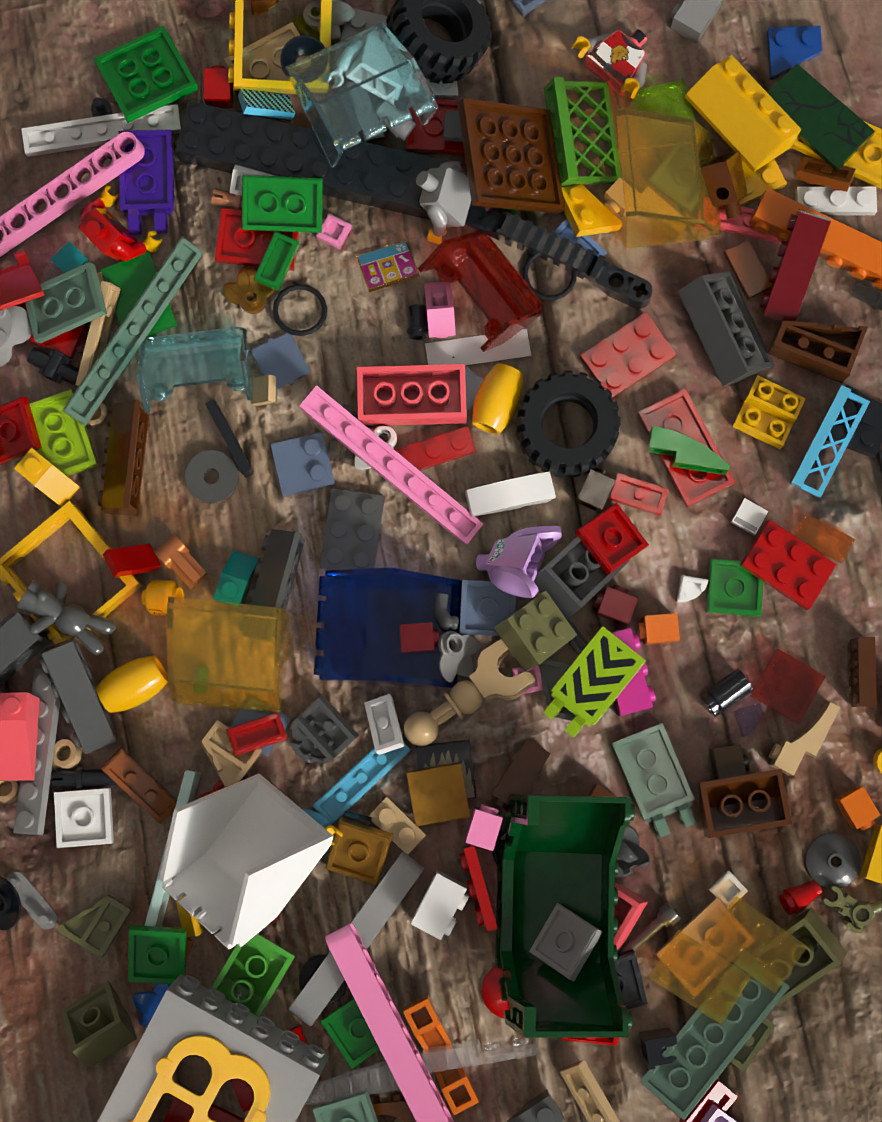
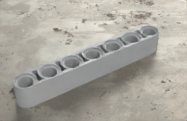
M403 851L351 922L366 949L425 868ZM331 951L288 1009L310 1027L345 980Z

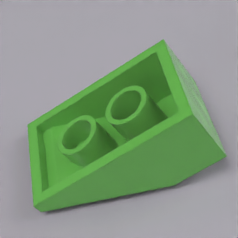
M257 933L242 947L236 945L211 989L220 991L224 994L225 999L232 1003H241L249 1008L250 1013L261 1017L295 955Z

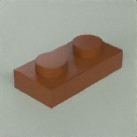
M804 156L797 170L796 179L805 181L808 184H818L830 187L836 191L842 190L847 192L854 179L856 169L842 166L836 171L825 161Z

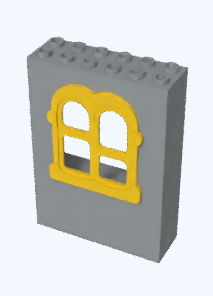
M180 974L166 990L97 1122H148L164 1093H169L193 1107L194 1113L189 1122H216L209 1118L208 1110L224 1082L235 1078L245 1080L254 1091V1102L244 1122H295L320 1077L329 1056L319 1046L314 1044L308 1045L302 1042L295 1033L288 1030L283 1031L275 1027L274 1022L263 1016L258 1017L250 1013L249 1008L245 1005L232 1003L225 999L224 994L216 989L209 990L200 985L199 980L195 977ZM188 1055L204 1057L212 1068V1078L203 1095H197L173 1081L172 1076L179 1062Z

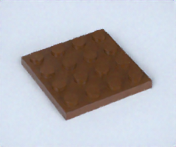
M469 98L459 100L457 104L472 205L558 214L564 211L565 206L550 109Z

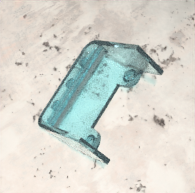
M231 327L151 337L144 340L140 346L136 372L144 413L150 412L152 400L164 401L168 399L174 392V387L226 381L227 387L234 391L245 390L247 400H253V375L247 330L243 327Z

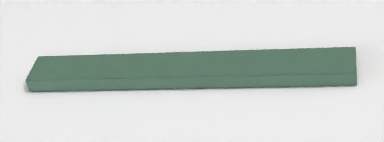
M183 237L178 240L62 411L83 426L87 425L204 253Z

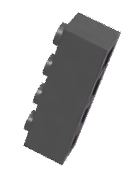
M73 637L45 648L41 653L43 657L40 658V662L45 673L50 672L53 683H51L53 693L56 698H61L64 708H62V713L66 722L73 725L75 730L73 738L77 747H82L84 753L87 754L116 742L119 735L109 712L105 709L97 695V684L77 638Z

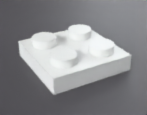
M111 788L54 792L57 848L114 843Z

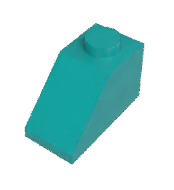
M233 551L221 573L213 599L216 602L243 610L255 575L256 565L260 559Z

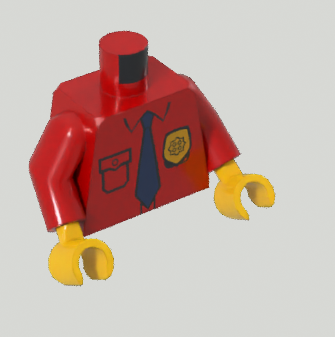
M106 186L99 198H95L81 210L80 217L82 223L78 228L102 253L120 262L129 261L145 254L146 251L155 253L161 245L163 239L155 240L154 238L157 234L155 231H150L144 242L138 241L105 208L111 207L119 194L112 196L108 193L111 186Z

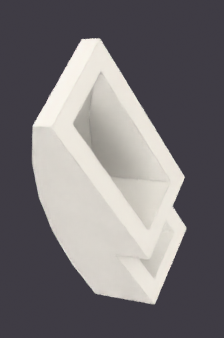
M550 472L504 480L465 491L471 517L520 509L523 506L545 503L556 498Z

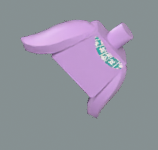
M559 526L529 527L514 532L508 538L498 539L495 541L490 554H479L477 556V569L479 571L487 570L491 583L503 592L518 597L533 598L539 591L534 580L545 557L544 552L559 542L562 537L561 528Z

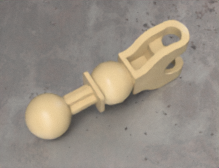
M500 639L480 653L478 667L469 676V681L456 683L449 695L447 692L444 694L447 699L445 703L430 713L425 711L412 713L404 723V734L407 740L416 746L429 745L436 739L439 726L457 714L460 720H462V714L476 712L481 707L483 700L486 703L493 698L514 700L530 689L536 679L530 672H522L514 677H507L499 672L500 663L511 652L505 642Z

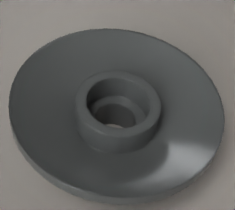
M827 833L817 837L809 845L805 856V864L810 877L819 885L830 888L829 886L832 884L842 888L849 885L858 875L861 858L856 845L849 838L837 833ZM834 856H837L840 860L839 865L836 867L831 864V859Z

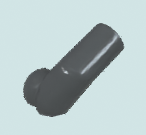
M435 593L434 619L443 630L457 629L459 624L458 617L450 616L447 611L448 595Z

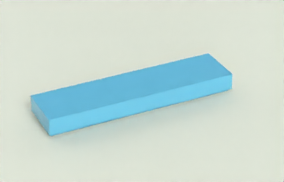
M404 743V747L378 755L375 752V748H373L312 806L331 824L335 823L345 811L353 806L411 751L410 748Z

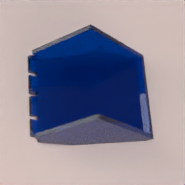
M397 568L325 570V576H319L318 596H326V601H318L317 623L325 624V628H316L315 650L323 651V656L315 655L314 675H319V680L330 682L452 688L457 683V674L452 682H447L442 677L438 664L441 656L438 645H434L435 651L402 654L400 625L432 622L433 629L438 628L440 638L447 631L441 629L433 617L435 593L447 594V611L450 616H457L459 619L457 629H448V631H454L459 634L462 580Z

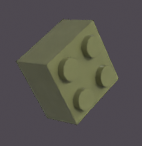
M546 590L530 599L494 626L524 671L538 666L577 636Z

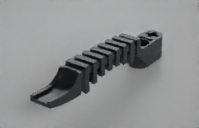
M472 202L470 203L465 221L466 225L498 241L502 235L505 237L506 245L511 247L513 241L517 242V249L523 251L524 247H527L532 255L538 252L541 254V258L546 261L548 257L553 259L554 265L564 264L566 271L571 273L572 269L576 270L577 277L589 279L591 283L606 295L628 306L642 309L650 303L653 291L650 282L608 263L605 256L599 255L597 257L593 250H585L582 248V245L578 243L573 244L565 237L562 239L557 236V233L552 231L549 233L542 226H534L533 222L529 220L524 221L516 214L513 216L508 211L473 206ZM617 278L623 284L615 288L610 286L609 281ZM640 290L644 291V295H641L640 298L636 297V293Z

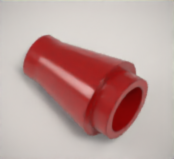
M812 880L808 883L784 889L783 894L779 895V901L787 914H799L813 900L822 895V890L819 884Z

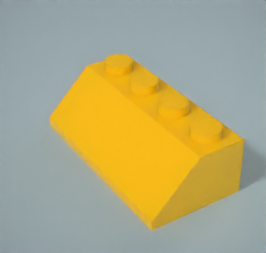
M732 55L712 66L685 95L689 103L735 152H740L741 159L753 172L790 149L801 131V128Z

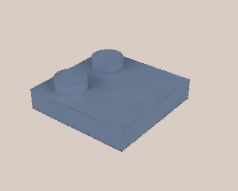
M323 432L271 444L283 497L335 485Z
M462 579L460 634L500 636L494 626L515 611L516 596L503 592L492 584L491 581Z

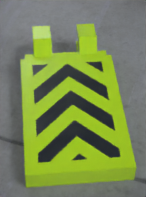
M602 626L553 687L551 696L554 700L543 713L551 720H554L564 707L567 708L576 717L567 726L565 731L572 737H575L585 724L589 727L591 724L596 725L645 664L646 660Z

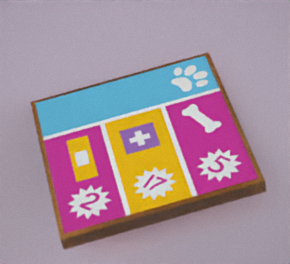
M406 240L356 255L369 292L420 277Z

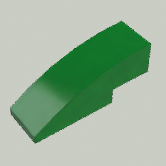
M652 426L649 431L646 452L673 456L671 467L725 475L729 471L730 465L702 443L681 433L661 427Z

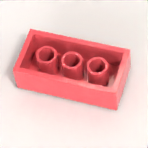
M465 364L357 367L358 420L365 426L466 424Z

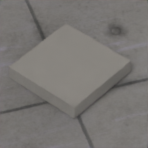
M557 903L529 952L569 980L575 981L602 931Z

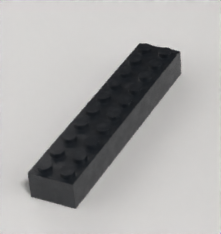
M192 101L188 102L175 150L180 162L231 174L233 173L234 166L239 165L277 176L323 178V195L427 220H430L427 211L419 202L423 188L416 184V178L420 172L428 171L430 168H439L442 163H446L444 160Z

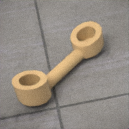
M62 739L54 745L52 769L62 768L64 770H71L79 764L81 751L76 744L68 739ZM0 781L1 803L10 804L18 800L20 781Z

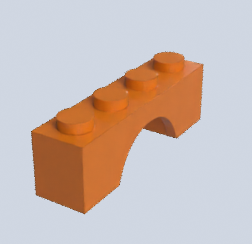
M427 994L404 1006L403 1013L434 1070L453 1115L479 1103V1096L429 995Z

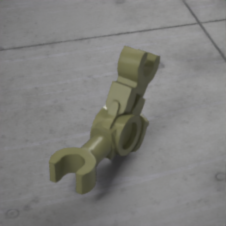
M832 884L829 887L835 891L836 897L833 900H828L824 896L821 898L826 905L830 907L837 906L836 912L848 916L851 922L843 919V923L847 928L856 933H863V926L869 924L876 917L875 914L882 911V899L873 903L859 901L847 893L843 896L841 889Z

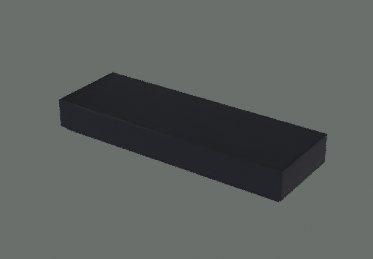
M216 400L205 403L245 478L254 474V471Z

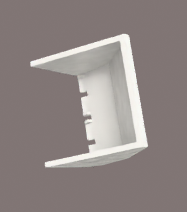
M257 774L174 809L159 879L164 882L162 888L175 900L185 896L178 903L193 917L197 916L196 920L211 934L221 929L214 936L227 949L233 948L236 944L242 947L279 915L331 846L333 835L262 775Z

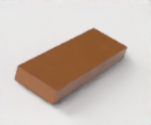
M122 748L118 749L101 766V770L159 824L174 811L177 800Z

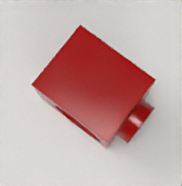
M221 65L204 68V101L206 105L218 108H233V83H228L229 68Z

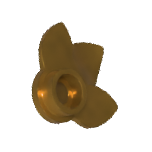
M244 266L237 275V282L225 283L223 285L224 294L230 303L241 305L242 309L250 314H258L264 309L266 298L273 294L275 290L255 282L253 278L257 270L252 266Z

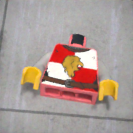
M636 29L629 37L619 30L613 34L606 33L589 39L579 36L571 46L572 49L577 48L580 50L579 58H583L588 53L584 66L600 80L607 82L608 86L621 97L626 91H629L632 94L630 98L634 99L638 90L645 83L647 64L644 60L646 52L641 46L647 41V37L641 30Z

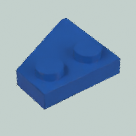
M821 26L768 28L769 80L777 78L779 74L792 69L796 64L800 66L802 62L809 61L821 54Z

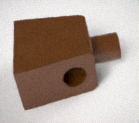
M736 151L713 157L701 167L712 206L718 207L723 205L727 219L740 216L742 211L739 201L747 195L740 152Z

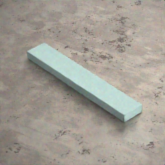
M190 770L184 772L175 808L195 800L201 777L200 772ZM166 845L145 926L162 927L170 895L162 888L164 882L159 878Z

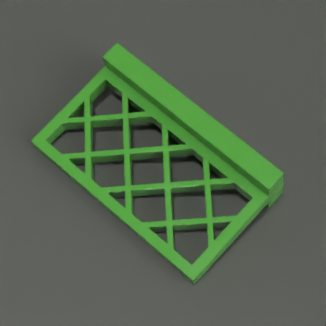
M553 77L544 87L546 108L550 109L561 186L566 187L571 184H614L619 177L622 179L608 83L564 81V77ZM566 89H572L580 96L575 104L567 97ZM590 90H600L602 101L599 104L588 95ZM582 100L594 109L589 116L578 107ZM572 112L584 121L579 129L570 121V114ZM596 112L605 119L603 129L591 119ZM586 124L598 134L593 141L581 132ZM576 137L588 146L583 153L574 147L573 140ZM600 137L608 143L609 151L606 154L595 144ZM590 149L601 158L597 166L585 157ZM580 162L591 171L589 176H578L577 165ZM604 162L612 168L613 176H606L599 170Z

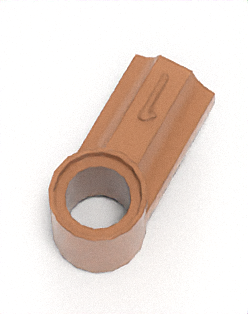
M173 534L154 553L192 589L208 573L191 556L190 550L182 541Z

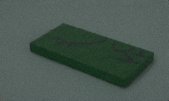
M798 64L767 92L801 128L797 137L836 171L875 133L868 124Z

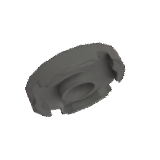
M217 450L202 451L195 455L187 464L185 471L186 486L190 493L199 501L209 504L221 502L230 498L237 489L239 481L238 469L232 458L224 452ZM210 470H216L219 473V479L214 484H209L205 481V475Z

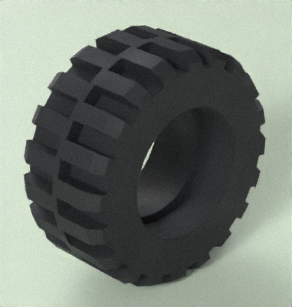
M396 0L387 16L385 30L386 36L389 38L387 41L391 51H395L394 57L396 60L405 65L404 69L409 73L411 71L417 74L416 77L421 80L426 78L430 80V83L439 84L442 81L443 84L453 83L454 80L460 81L465 78L487 51L489 41L491 40V29L489 28L491 24L489 16H485L486 9L483 3L479 4L477 0ZM423 18L434 20L444 26L451 34L454 42L445 41L434 35L424 23Z
M564 370V373L561 375L554 372L549 374L545 380L541 378L535 382L532 389L529 388L524 395L516 421L517 440L520 441V448L523 454L528 455V461L534 466L536 464L540 466L542 472H552L556 474L555 477L562 478L564 475H571V478L579 477L581 473L585 472L588 474L591 469L594 470L595 467L601 465L611 453L618 439V431L621 425V417L618 416L619 407L617 401L613 402L611 391L608 388L604 390L601 387L602 382L597 378L590 380L587 378L588 374L580 372L579 375H574L572 370ZM559 402H573L585 408L593 421V430L590 438L583 445L576 448H564L551 442L546 437L542 425L544 414L550 406Z

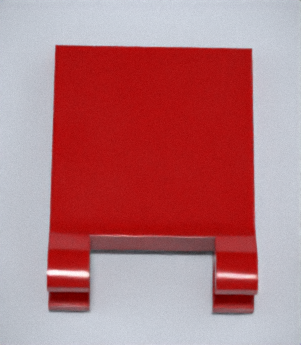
M24 250L14 253L18 265L0 270V311L44 296Z

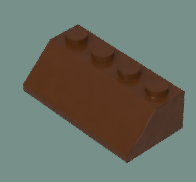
M139 400L113 403L112 411H109L107 415V426L110 427L109 437H106L104 441V453H107L106 464H102L101 479L104 480L103 490L99 491L98 505L101 506V510L106 514L138 516L150 413Z

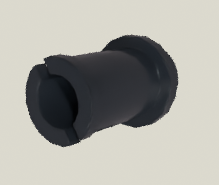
M421 304L409 306L410 328L407 329V333L410 335V339L423 340L426 338V334H428V329L425 328L426 306Z

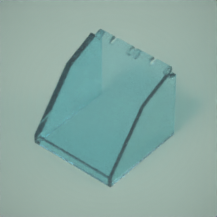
M383 22L285 67L331 168L337 166L343 150L361 143L359 131L362 130L366 140L387 131L383 122L385 119H387L391 128L412 119L408 110L411 107L416 116L419 117L422 126L428 124L438 109L434 92L414 57Z

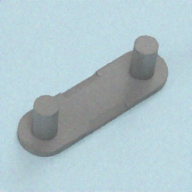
M13 872L9 874L7 880L17 890L21 905L41 928H53L58 921V916L54 909L23 873Z

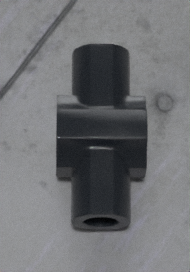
M37 347L31 350L27 362L40 368L38 372L40 375L55 383L61 384L62 380L77 386L75 384L79 368L71 365L72 360L52 349H50L49 353Z

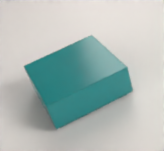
M70 241L50 259L63 273L89 262Z

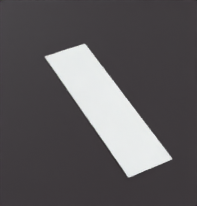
M527 329L425 343L428 365H472L531 356Z

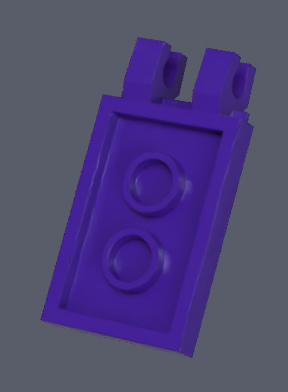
M172 130L118 131L119 134L122 132L132 133L145 148L143 158L119 175L120 210L124 212V216H128V231L131 234H142L141 215H154L155 231L158 234L168 233L167 215H172V211H175ZM129 143L125 147V152L131 151L134 143Z

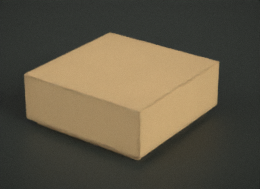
M264 375L252 378L251 405L260 406L275 403L276 376Z

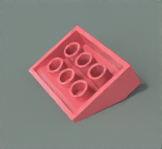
M28 692L0 693V781H31L35 778L40 698Z

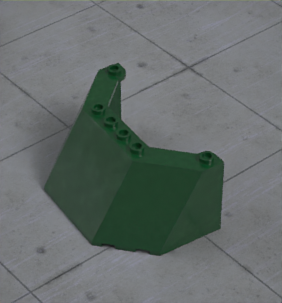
M510 793L508 804L512 806L511 813H505L502 833H506L505 840L499 839L496 899V924L498 929H496L495 961L496 967L502 968L503 977L499 978L501 999L508 1002L509 1010L504 1011L505 1024L524 1038L628 1037V1029L632 1028L633 1018L631 1011H627L623 1003L615 967L618 952L617 946L614 945V933H617L618 920L614 916V904L618 902V889L614 887L615 876L618 875L619 864L617 855L625 828L635 817V806L631 803V797ZM557 903L602 931L575 981L569 980L529 952Z

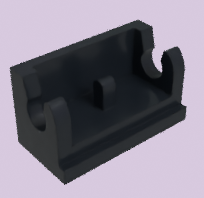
M670 1028L639 1032L643 1061L649 1070L655 1069V1066L671 1064L676 1061V1056H662V1053L667 1049L666 1046L672 1047L677 1044L676 1035Z

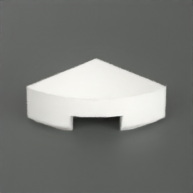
M681 575L676 602H688L697 598L705 590L708 580Z

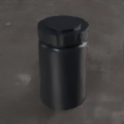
M736 669L708 688L706 692L704 691L699 694L707 711L716 717L720 712L725 711L751 693L753 688L741 670Z

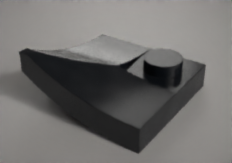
M846 385L847 388L851 389L852 393L870 401L846 448L875 459L882 442V403ZM847 398L843 406L846 418L858 414L862 404ZM841 412L839 413L836 421L843 419ZM855 419L848 421L850 428ZM844 422L834 425L830 431L834 442L844 439L848 433Z

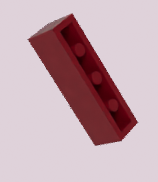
M801 209L797 210L796 215L791 214L786 230L790 231L787 241L782 240L777 256L781 257L778 267L773 266L768 282H772L769 293L764 292L760 307L764 308L763 316L779 321H796L831 223L828 217Z

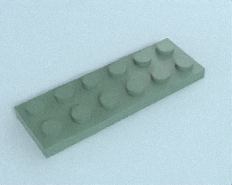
M744 950L676 1035L677 1044L667 1047L666 1051L662 1053L664 1057L676 1056V1061L671 1064L655 1066V1069L649 1070L640 1082L685 1120L790 986Z

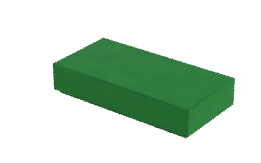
M275 231L253 278L254 281L279 292L300 246V242Z

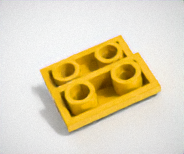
M757 375L732 427L781 450L806 398Z

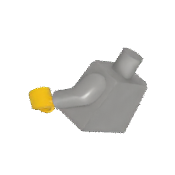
M459 161L442 163L439 168H430L428 171L420 172L416 178V184L423 188L419 200L420 205L427 211L433 224L428 232V242L441 245L442 236L446 235L447 227H462L465 225L471 203L468 175L462 173V164Z

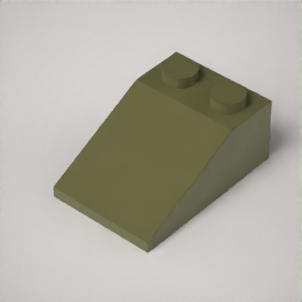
M811 907L789 922L754 950L751 955L790 986L775 1005L777 1007L841 964L847 951Z

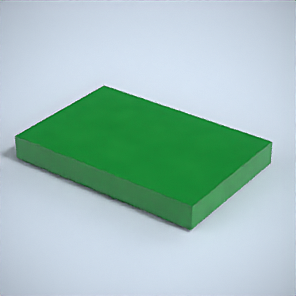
M242 175V230L322 233L323 178Z
M149 251L129 261H122L99 270L102 272L105 282L112 283L121 289L115 309L120 325L157 273ZM168 304L146 338L178 326L170 304Z

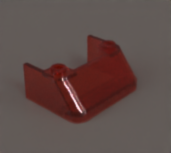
M480 231L444 240L417 268L420 273L435 269L438 277L444 282L454 283L458 281L489 321L484 326L485 335L488 340L480 347L483 352L504 344L544 312V305L494 241Z

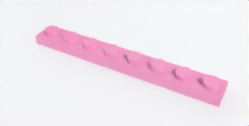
M317 385L298 407L464 545H467L482 527L483 523L476 517H471L468 510Z

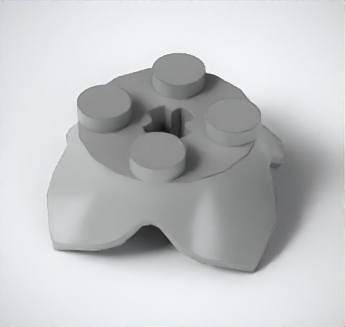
M13 306L0 311V367L9 362L12 357V347L24 343L33 334L28 312L22 307Z

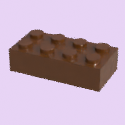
M875 637L851 639L848 643V652L850 653L848 668L851 670V676L848 679L849 687H851L849 703L852 704V707L877 706Z

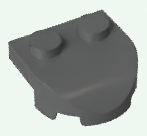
M323 695L298 716L291 726L292 748L302 760L308 763L325 764L331 761L359 736Z

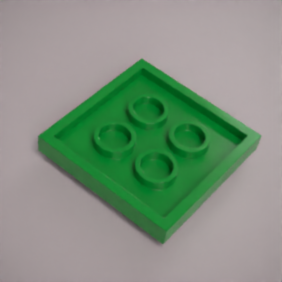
M164 26L93 58L97 69L127 123L199 90L195 79Z

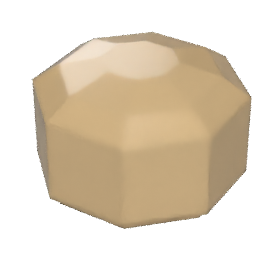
M101 403L87 424L92 427L104 425L108 415L107 406Z

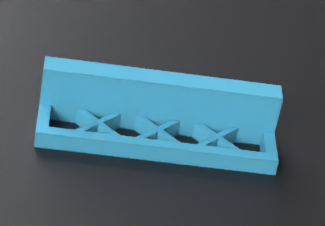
M841 385L791 483L792 485L821 498L870 401L852 393L851 389ZM847 398L862 404L858 414L846 418L843 406ZM841 412L843 419L836 421L839 413ZM855 419L850 428L848 421ZM844 422L848 433L844 439L834 442L830 431L834 425ZM827 437H829L830 443L823 445ZM842 443L839 451L837 452L835 445ZM832 446L835 455L834 461L821 466L818 457L820 450ZM816 460L818 467L811 469ZM830 467L825 476L823 469ZM820 471L823 482L819 490L803 484L808 474Z

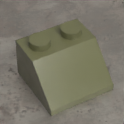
M109 982L61 1010L71 1051L88 1068H91L137 1039L131 1018Z

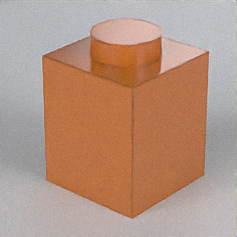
M677 613L642 617V623H638L639 639H644V645L680 641Z
M856 786L834 799L852 829L860 828L861 831L866 830L876 824L874 819L881 816L864 786Z

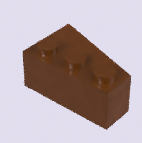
M782 321L775 332L767 354L842 384L851 373L868 327L859 326L856 328L843 327V325L839 324L828 326L817 325V323Z

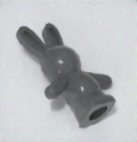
M32 581L16 606L18 610L29 611L35 617L40 618L30 625V633L38 634L55 623L62 633L75 636L91 653L95 655L101 654L104 649L101 640L87 628L103 634H112L116 629L115 623L108 618L88 614L79 605H65L67 584L64 581H59L56 584L55 596L37 582Z

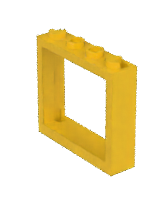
M230 0V2H235V12H230L229 29H235L234 40L229 39V56H234V67H229L228 83H233V91L246 89L268 93L328 96L330 85L325 86L324 80L330 75L332 0H320L319 41L328 52L329 67L325 76L318 83L310 86H300L291 81L242 78L244 0Z
M68 501L0 558V580L5 585L11 584L15 589L13 595L18 602L28 587L12 567L70 519L102 557L107 549H112L72 502ZM135 575L121 576L120 579L126 586L92 615L106 617L143 585ZM30 613V616L33 618L35 622L40 619L35 617L32 613ZM55 623L47 627L50 631L47 636L55 644L75 637L62 633Z

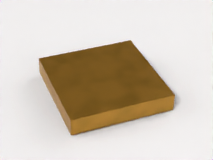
M461 762L406 771L416 827L470 817Z
M340 817L337 829L342 831L343 836L341 837L335 833L333 839L335 845L331 846L325 869L378 885L393 833Z

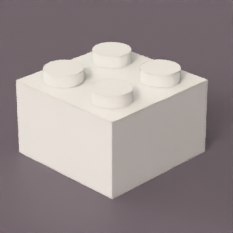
M437 870L411 920V925L440 940L444 934L449 936L456 923V918L453 917L456 910L462 911L469 898V893L466 892L467 886Z

